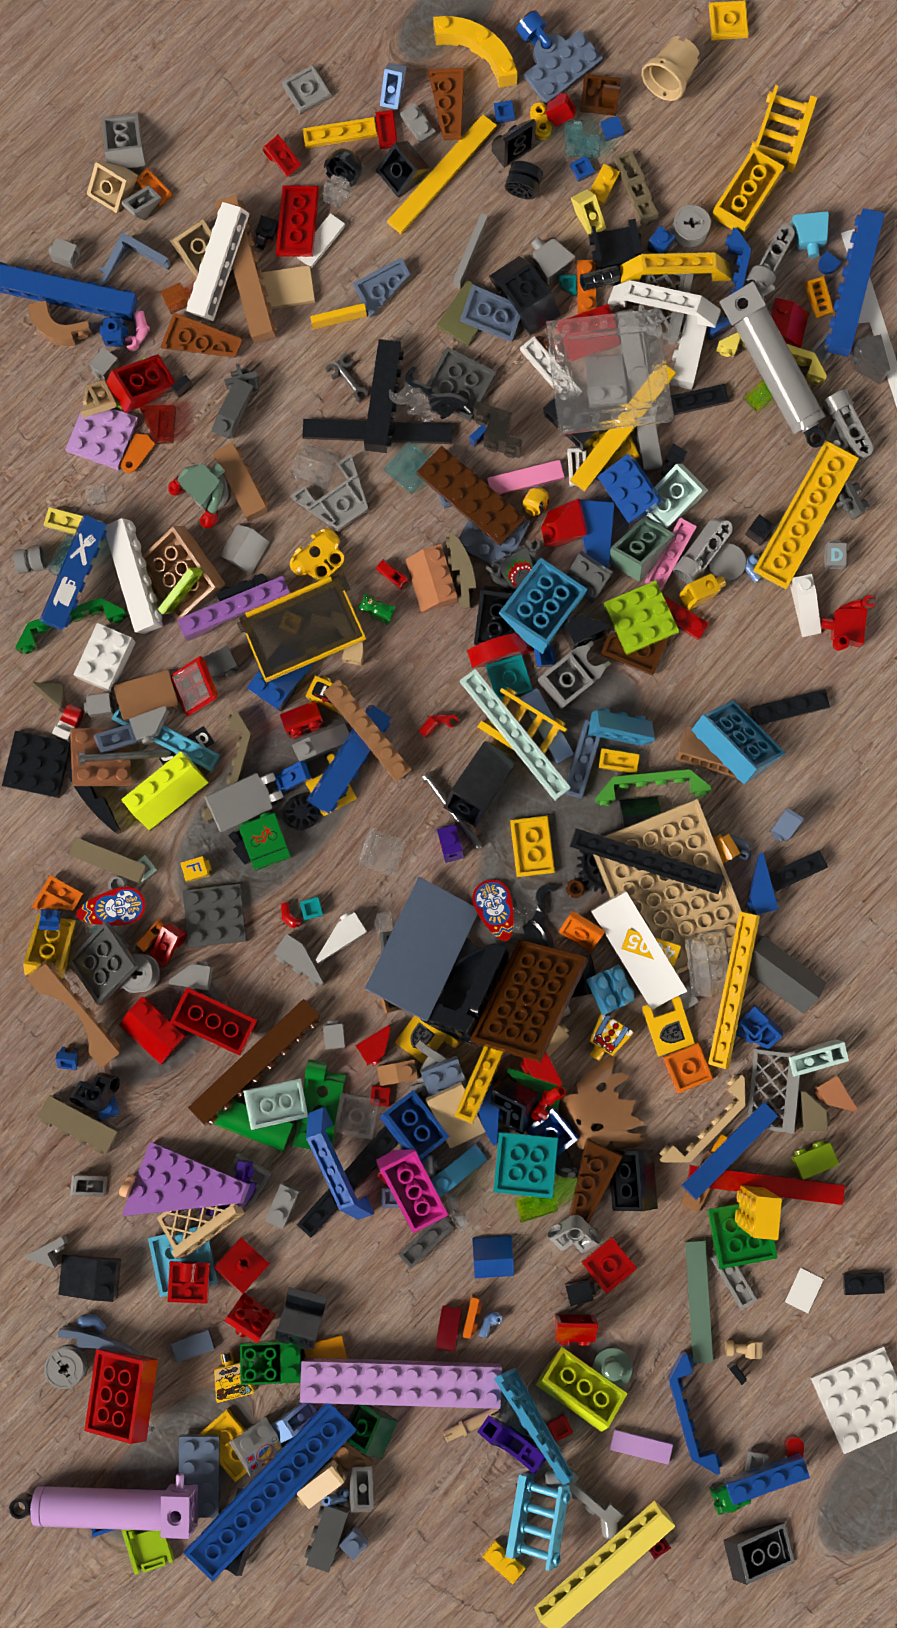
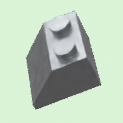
M881 334L859 339L850 354L851 364L855 366L857 372L878 384L883 383L890 372V366Z

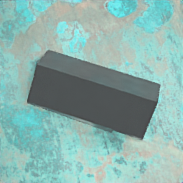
M764 936L754 946L749 974L804 1014L820 997L827 983Z

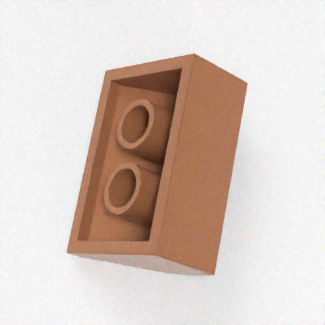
M441 544L423 549L405 559L421 613L458 603L457 594Z

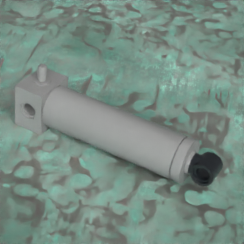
M751 282L719 301L731 325L736 328L793 435L801 431L804 433L809 446L813 448L820 447L824 444L826 436L824 431L821 430L818 420L825 417L765 303L766 299L764 296L774 291L775 287L771 283L760 290L759 286L757 287L754 282ZM743 299H747V308L740 309V301ZM815 432L819 433L822 437L819 443L811 441V435Z

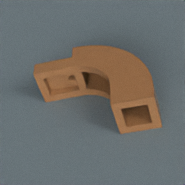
M46 301L28 304L29 314L34 325L45 339L54 344L76 346L75 338L85 339L93 335L88 321L61 325L52 320L50 307Z

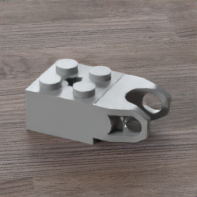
M593 641L575 648L537 680L560 709L564 708L602 676L604 670L611 665L609 661L599 666L591 665L588 662L586 655L594 645ZM565 678L568 679L567 685L562 682Z

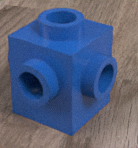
M117 316L103 318V325H100V335L105 346L124 347L125 337L128 336V326L124 324L123 319Z

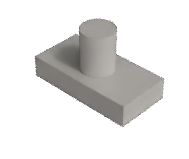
M420 1040L415 1046L428 1056L421 1069L448 1059Z

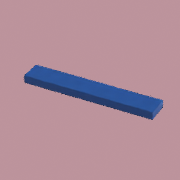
M762 1102L681 1186L694 1200H697L778 1117L776 1113L765 1102Z

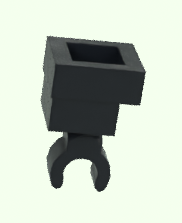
M673 443L664 460L667 464L660 475L665 477L676 464L683 463L688 452Z

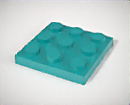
M499 1132L493 1192L553 1199L558 1138Z

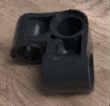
M99 1072L91 1085L79 1081L69 1099L79 1107L99 1112L103 1111L118 1091L120 1078Z

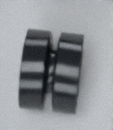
M512 162L504 186L506 191L522 199L530 200L536 198L543 177V171L530 162Z

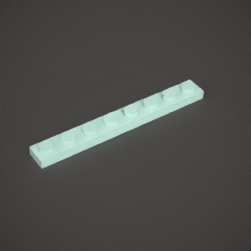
M474 669L460 680L462 686L554 801L569 791L571 787L477 670Z

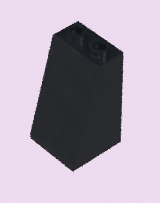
M484 741L451 789L443 808L476 828L512 772L517 760L510 754L498 749L494 744Z

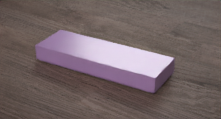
M614 1429L610 1450L669 1465L673 1444Z

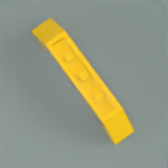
M715 252L640 254L619 266L621 283L629 280L640 282L642 275L692 273H711L712 281H731L729 262Z

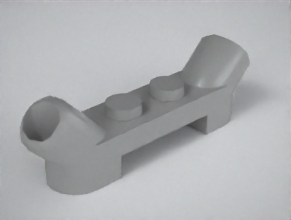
M569 1466L574 1476V1479L567 1483L570 1484L571 1497L577 1502L581 1500L586 1505L585 1509L593 1516L597 1514L600 1517L602 1535L606 1539H612L620 1531L619 1522L624 1518L625 1514L610 1500L603 1506L576 1482L579 1479V1475ZM549 1470L545 1473L547 1487L558 1489L559 1486L563 1485L557 1480L554 1470Z

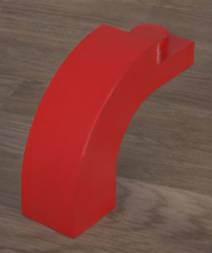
M512 633L480 643L468 649L467 653L471 667L478 668L485 667V665L510 656L534 653V648L527 644L518 633Z

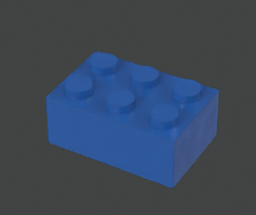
M625 455L597 476L630 524H635L664 502L633 455Z
M414 1090L379 1117L404 1150L415 1149L420 1160L450 1137Z

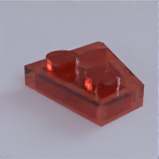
M144 405L141 407L140 411L144 415L153 441L156 444H174L176 407L174 405Z

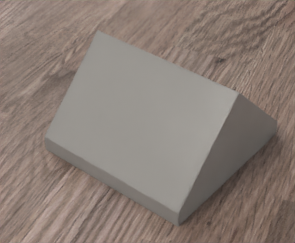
M237 525L220 553L219 558L252 575L270 542L252 528Z

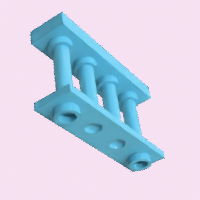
M525 1472L519 1474L505 1557L514 1559L525 1553L547 1560L545 1570L550 1571L557 1568L561 1561L560 1547L567 1504L571 1499L570 1484L561 1485L557 1490L535 1483L533 1473ZM534 1491L557 1498L555 1510L532 1504L530 1501L531 1493ZM532 1512L552 1518V1531L528 1524V1513ZM525 1533L549 1539L548 1552L525 1545Z

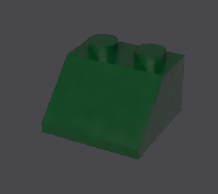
M356 1404L349 1421L357 1430L347 1442L364 1455L382 1459L398 1420L374 1406Z

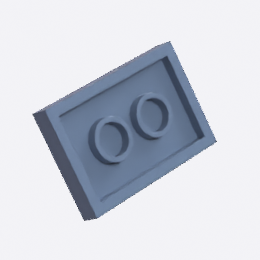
M472 285L460 322L512 342L520 315L508 299Z
M457 1056L420 1069L429 1096L459 1082H462L465 1089L467 1087V1082Z

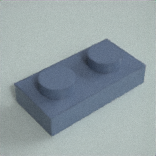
M131 724L94 735L99 753L109 752L138 742Z

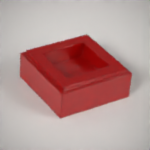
M372 1085L370 1105L390 1107L392 1087Z
M564 1413L546 1423L555 1442L573 1433Z

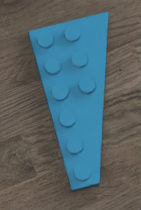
M516 1367L494 1378L518 1415L521 1425L527 1429L554 1470L557 1480L563 1485L573 1480L574 1476Z

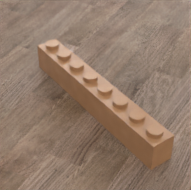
M236 195L215 201L217 211L220 209L222 202L241 207L245 210L243 201H239ZM247 220L232 267L251 338L257 344L276 338L275 331L278 329L275 319H271L270 314L273 313L271 304L265 298L268 296L266 286L261 283L264 277L261 268L257 267L259 258L257 252L252 249V246L255 244L252 234H248L247 229L250 228Z

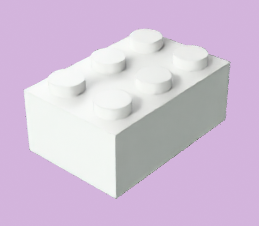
M97 623L73 675L84 682L113 693V685L117 684L136 642L132 637Z

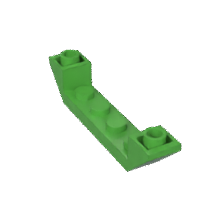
M690 769L612 777L595 798V804L600 803V806L611 805V802L615 801L614 787L616 786L617 789H627L629 785L647 787L648 783H655L656 786L666 785L668 781L681 784L686 783V780H688L690 795L695 794V797L707 796V793L711 791V786Z

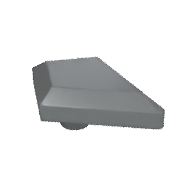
M835 421L825 440L845 450L849 445L837 421Z

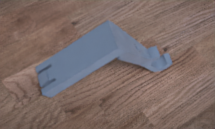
M122 232L105 267H99L100 272L104 273L102 280L99 283L95 282V280L91 282L105 287L112 273L126 254L127 247L167 270L172 263L166 256Z

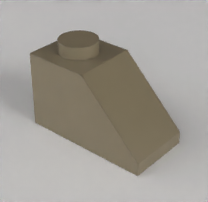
M798 1091L801 1131H828L827 1126H830L829 1114L806 1092Z

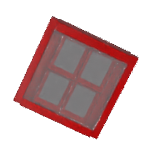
M202 656L197 657L171 675V681L187 717L218 699V692L205 659Z

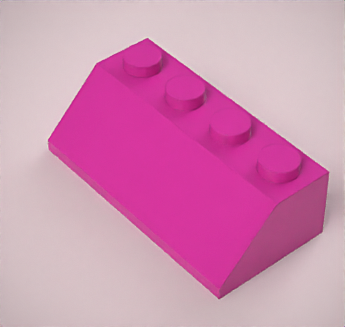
M415 1149L394 1150L376 1159L379 1169L413 1233L448 1216Z

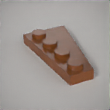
M464 68L428 70V75L443 139L462 140Z
M173 313L161 348L237 358L243 340L185 316Z

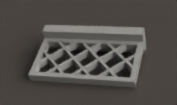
M694 273L662 274L663 276L655 279L653 274L646 276L645 284L660 287L658 282L665 279L669 284V289L689 293ZM669 276H680V281L673 284ZM639 304L633 330L668 340V344L675 345L679 337L684 313L671 311V315L665 317L661 311L662 308L654 307L655 309L647 312L643 306L644 304ZM655 312H657L661 318V320H659L656 323H654L651 317L649 316ZM646 317L650 326H639V321ZM664 323L667 327V333L660 332L656 326Z
M754 1049L748 1117L752 1114L753 1105L756 1108L758 1107L753 1099L754 1095L761 1091L767 1099L765 1103L769 1102L776 1110L775 1113H778L783 1119V1128L774 1127L770 1124L765 1130L794 1134L800 1075L793 1076L790 1061L789 1066L783 1071L775 1063L781 1056L790 1057L794 1054ZM758 1054L767 1055L771 1062L762 1068L757 1062ZM770 1055L777 1057L773 1060ZM774 1063L780 1073L771 1079L764 1070ZM758 1066L761 1070L756 1073V1069ZM787 1069H788V1077L784 1074V1072H785ZM763 1072L769 1079V1082L760 1088L755 1079L758 1074ZM782 1074L787 1080V1085L780 1090L773 1080ZM772 1083L778 1090V1093L769 1099L762 1089ZM755 1085H756L759 1090H757V1091L754 1093V1089H755ZM785 1089H786V1097H785L784 1094L782 1093V1091H784ZM781 1094L785 1099V1105L778 1110L771 1100ZM782 1109H784V1116L780 1113Z

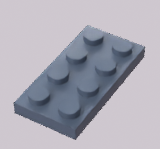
M180 1434L179 1473L184 1474V1485H198V1518H216L220 1512V1435Z

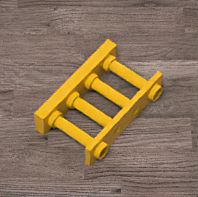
M775 85L773 92L769 91L766 102L769 105L757 142H752L750 151L754 148L765 155L784 160L788 164L786 171L793 173L817 97L810 95L808 102L801 103L776 95L778 85ZM773 102L800 110L804 114L803 119L799 118L797 120L771 112ZM770 119L796 127V130H799L797 136H789L765 128L767 120ZM762 136L789 143L793 150L792 152L788 151V153L759 144Z
M509 687L506 690L501 688L500 692L505 694L501 702L506 707L511 699L521 704L514 716L518 723L527 709L537 714L526 732L531 739L544 719L553 724L550 732L539 747L542 753L545 754L559 730L567 731V728L564 727L566 723L558 718L553 720L516 697L517 692ZM487 719L486 722L481 721L478 728L513 749L502 734L495 729L496 727L490 720Z

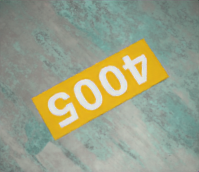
M628 929L621 949L654 960L641 934ZM655 938L670 964L674 966L681 946Z

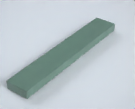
M705 1240L685 1241L693 1363H713Z

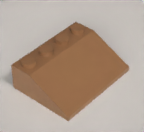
M185 526L171 527L142 555L146 561V570L151 578L152 585L163 601L189 568L199 567L203 571V574L172 614L176 619L193 613L217 596L216 593L227 586Z

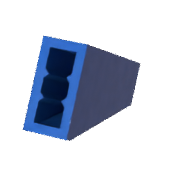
M580 500L588 535L582 537L584 552L609 569L614 503Z

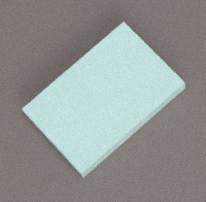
M301 1078L243 1091L251 1130L308 1117Z

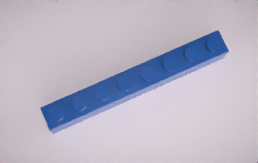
M863 208L861 214L856 215L854 226H857L856 232H852L850 243L853 244L852 248H848L846 254L848 264L843 267L841 276L844 277V281L840 282L837 293L840 294V297L834 303L833 310L836 313L835 317H831L829 327L832 330L831 334L827 333L825 345H828L826 352L848 357L852 350L885 213Z
M0 262V293L40 302L46 301L49 304L108 317L117 316L120 319L131 322L134 320L133 313L136 312L138 299L130 290L120 291L112 286L101 287L93 282L83 283L75 278L65 279L57 274L47 275L39 270H34V272L28 271L21 266H16L15 268Z

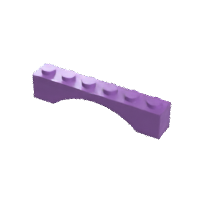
M280 576L177 620L187 641L205 635L212 629L235 617L286 596L290 592L283 576Z

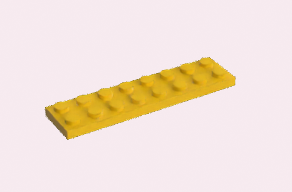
M825 440L753 572L787 589L858 461V457Z

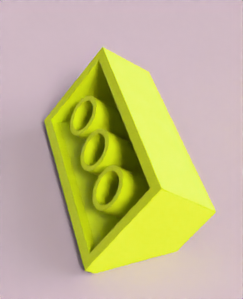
M180 751L121 800L148 830H152L209 782L189 756Z
M563 1347L558 1350L536 1383L539 1388L601 1432L609 1428L627 1396L625 1391Z

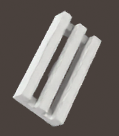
M579 448L567 449L569 487L576 486L570 482L573 476L572 453H575L577 471L580 467L579 452H582ZM586 450L582 452L583 462L587 458Z

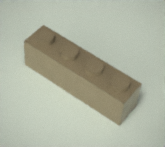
M54 1095L47 1097L37 1116L42 1119L41 1122L50 1127L52 1125L58 1127L60 1133L67 1136L69 1134L75 1136L77 1142L84 1145L86 1143L92 1145V1149L100 1154L111 1151L121 1130Z

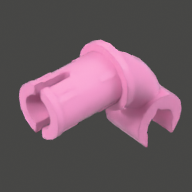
M144 311L133 313L137 334L135 336H128L125 339L127 344L132 343V345L126 346L132 352L139 349L140 344L150 331Z

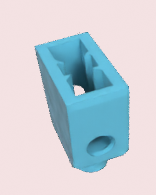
M828 212L793 215L790 226L795 232L794 239L797 249L807 250L808 258L818 257L819 248H823L827 242Z

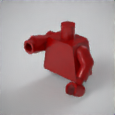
M867 595L864 599L850 601L839 606L833 613L832 618H822L821 629L831 630L830 639L833 640V648L835 650L841 651L848 648L849 645L860 648L864 644L867 608L865 606L870 608L876 606L874 603L869 604V600L874 599V596Z

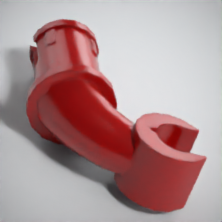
M428 715L427 721L418 732L425 738H428L436 726H440V723H445L447 727L454 728L449 724V720L453 718L457 722L459 721L455 715Z
M558 1085L550 1091H544L538 1106L532 1111L531 1117L541 1123V1118L546 1120L548 1118L547 1107L552 1106L555 1101L566 1096L565 1088Z

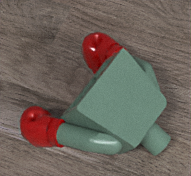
M203 463L188 466L168 485V492L171 495L178 496L186 491L205 510V513L199 519L200 525L204 528H212L218 522V507L224 487L218 478L225 470L218 463L210 470Z

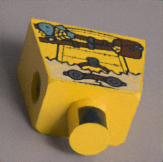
M232 1351L220 1354L223 1365L217 1366L214 1370L216 1402L219 1403L253 1394L256 1390L255 1385H240V1360L234 1362Z

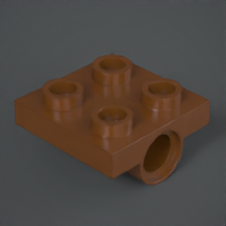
M585 74L580 112L616 116L621 78Z

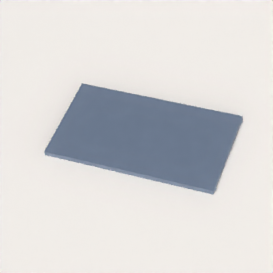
M418 877L364 989L427 1022L477 916L475 907L422 877Z

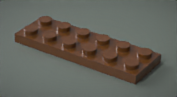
M442 445L416 472L424 482L498 546H501L525 521V517Z

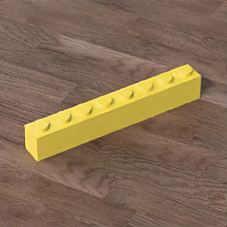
M654 1500L534 1607L540 1622L547 1628H562L675 1527L669 1514Z

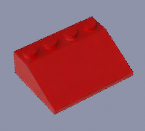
M96 1349L84 1431L129 1444L145 1442L147 1440L158 1359L144 1355Z

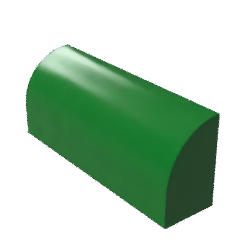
M236 1099L232 1101L233 1105L226 1112L222 1110L217 1115L219 1119L213 1125L281 1152H284L295 1125L294 1122L289 1121L251 1130L246 1103Z

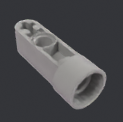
M782 225L778 229L759 265L752 268L745 281L746 285L754 282L761 290L771 283L774 284L776 280L774 273L795 234L794 229L790 225ZM782 236L786 237L784 242L781 241Z
M843 389L829 396L822 403L829 417L832 416L834 422L837 421L849 445L850 453L858 457V461H864L873 452V445L852 406L853 402L847 390ZM850 431H855L857 437H853Z
M717 518L711 519L686 554L682 556L673 568L675 575L687 584L698 580L707 565L732 532L731 522Z

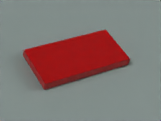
M282 185L276 255L278 257H313L319 186Z

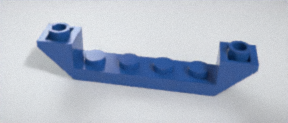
M733 228L732 233L727 235L725 243L728 246L727 253L738 255L736 266H739L738 272H734L732 283H735V287L730 290L729 295L743 288L751 254V248L737 228ZM726 314L725 317L719 316L715 328L707 326L706 332H709V340L734 327L731 325Z
M322 1107L309 1112L306 1139L339 1210L357 1220L373 1215L374 1211L367 1196L356 1198L325 1131L333 1125L326 1108Z
M681 1351L667 1377L689 1456L694 1462L718 1475L721 1474L719 1467H722L719 1454L715 1455L713 1449L698 1453V1451H701L698 1439H694L692 1433L696 1431L693 1420L689 1419L687 1415L690 1408L687 1399L683 1400L681 1392L684 1391L682 1380L677 1378L692 1374L691 1368L694 1367L691 1355L687 1356L685 1351Z

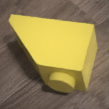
M586 189L571 197L576 215L588 234H591L592 226L596 227V232L607 229L595 194Z

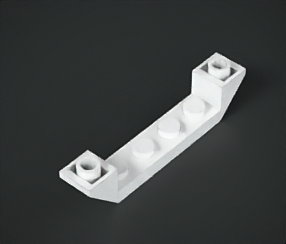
M632 280L613 286L608 300L609 305L626 308L628 301L694 315L697 316V324L713 328L716 327L721 313V309L701 295Z

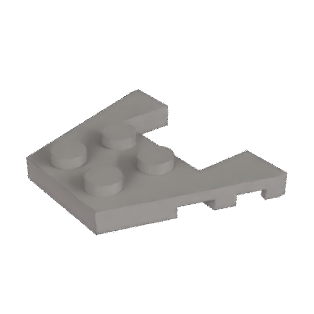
M351 454L337 463L338 468L347 480L319 500L315 501L305 486L291 495V498L296 503L338 532L369 511Z

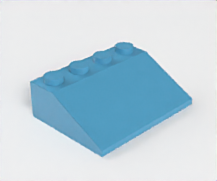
M540 557L500 610L499 614L527 644L543 654L566 623V620L583 600L588 589Z
M734 700L703 714L691 729L696 737L743 784L755 779L786 754Z

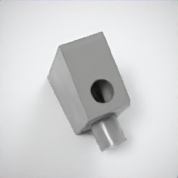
M538 237L531 244L536 250L533 253L532 261L547 286L557 279L558 275H562L575 264V256L555 239H551L545 244Z

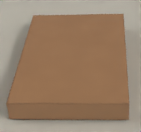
M168 670L113 685L123 722L166 706L167 709L179 707Z

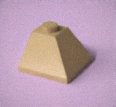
M96 161L86 195L118 213L123 207L122 201L132 194L138 175L124 166Z

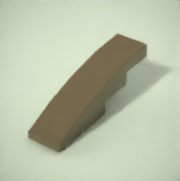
M632 151L614 156L627 195L641 225L658 219V212L645 183V176Z
M75 837L68 854L139 884L147 868V865Z

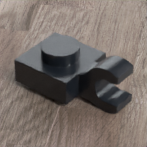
M261 215L255 230L256 235H258L256 239L258 249L264 250L267 240L274 239L279 225L278 220Z
M233 831L228 835L236 845L233 851L246 865L251 861L246 846L238 834Z

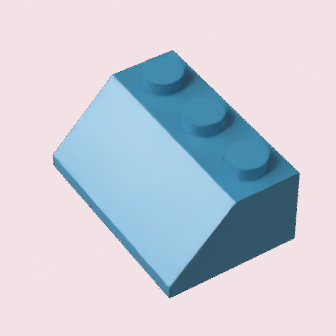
M598 708V710L591 714L588 735L640 746L652 743L655 740L652 721H647L646 717L635 716L633 718L624 712L614 714L605 708Z

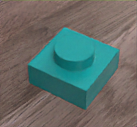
M319 897L300 901L304 921L323 916Z

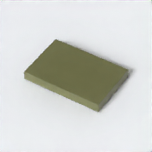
M468 280L437 324V328L466 346H469L479 331L477 328L460 322L471 286L474 285Z

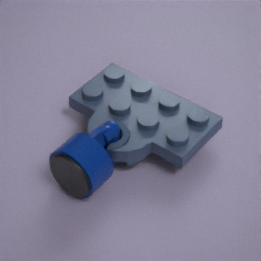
M533 10L518 22L516 31L526 43L531 42L535 47L533 59L536 65L524 73L523 77L545 105H547L548 102L556 98V95L564 92L601 63L603 58L581 30L567 40L557 34L544 33L543 30L547 23L537 10Z

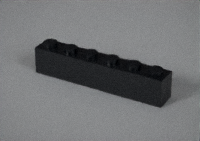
M378 340L364 438L365 451L387 453L388 447L392 445V435L389 434L390 429H394L395 423L392 413L396 412L397 401L394 399L395 395L399 394L400 384L397 383V377L401 378L402 366H399L400 360L404 359V349H401L400 341Z

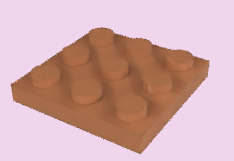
M71 728L72 786H131L130 759L85 762V765L78 764V752L100 754L94 735L111 729ZM130 745L105 753L130 752Z

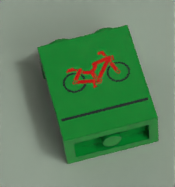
M263 813L259 819L253 821L251 818L242 822L241 826H238L255 871L292 858L275 813Z

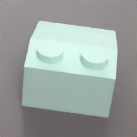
M676 464L655 486L664 502L647 515L656 524L668 529L705 495L708 489L683 464Z

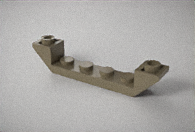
M233 710L232 715H229L227 726H229L231 732L243 735L242 737L239 736L237 741V748L239 749L237 755H234L232 759V766L234 768L227 777V784L229 785L242 779L253 738L240 714ZM208 805L204 806L202 811L203 821L210 824L215 820Z

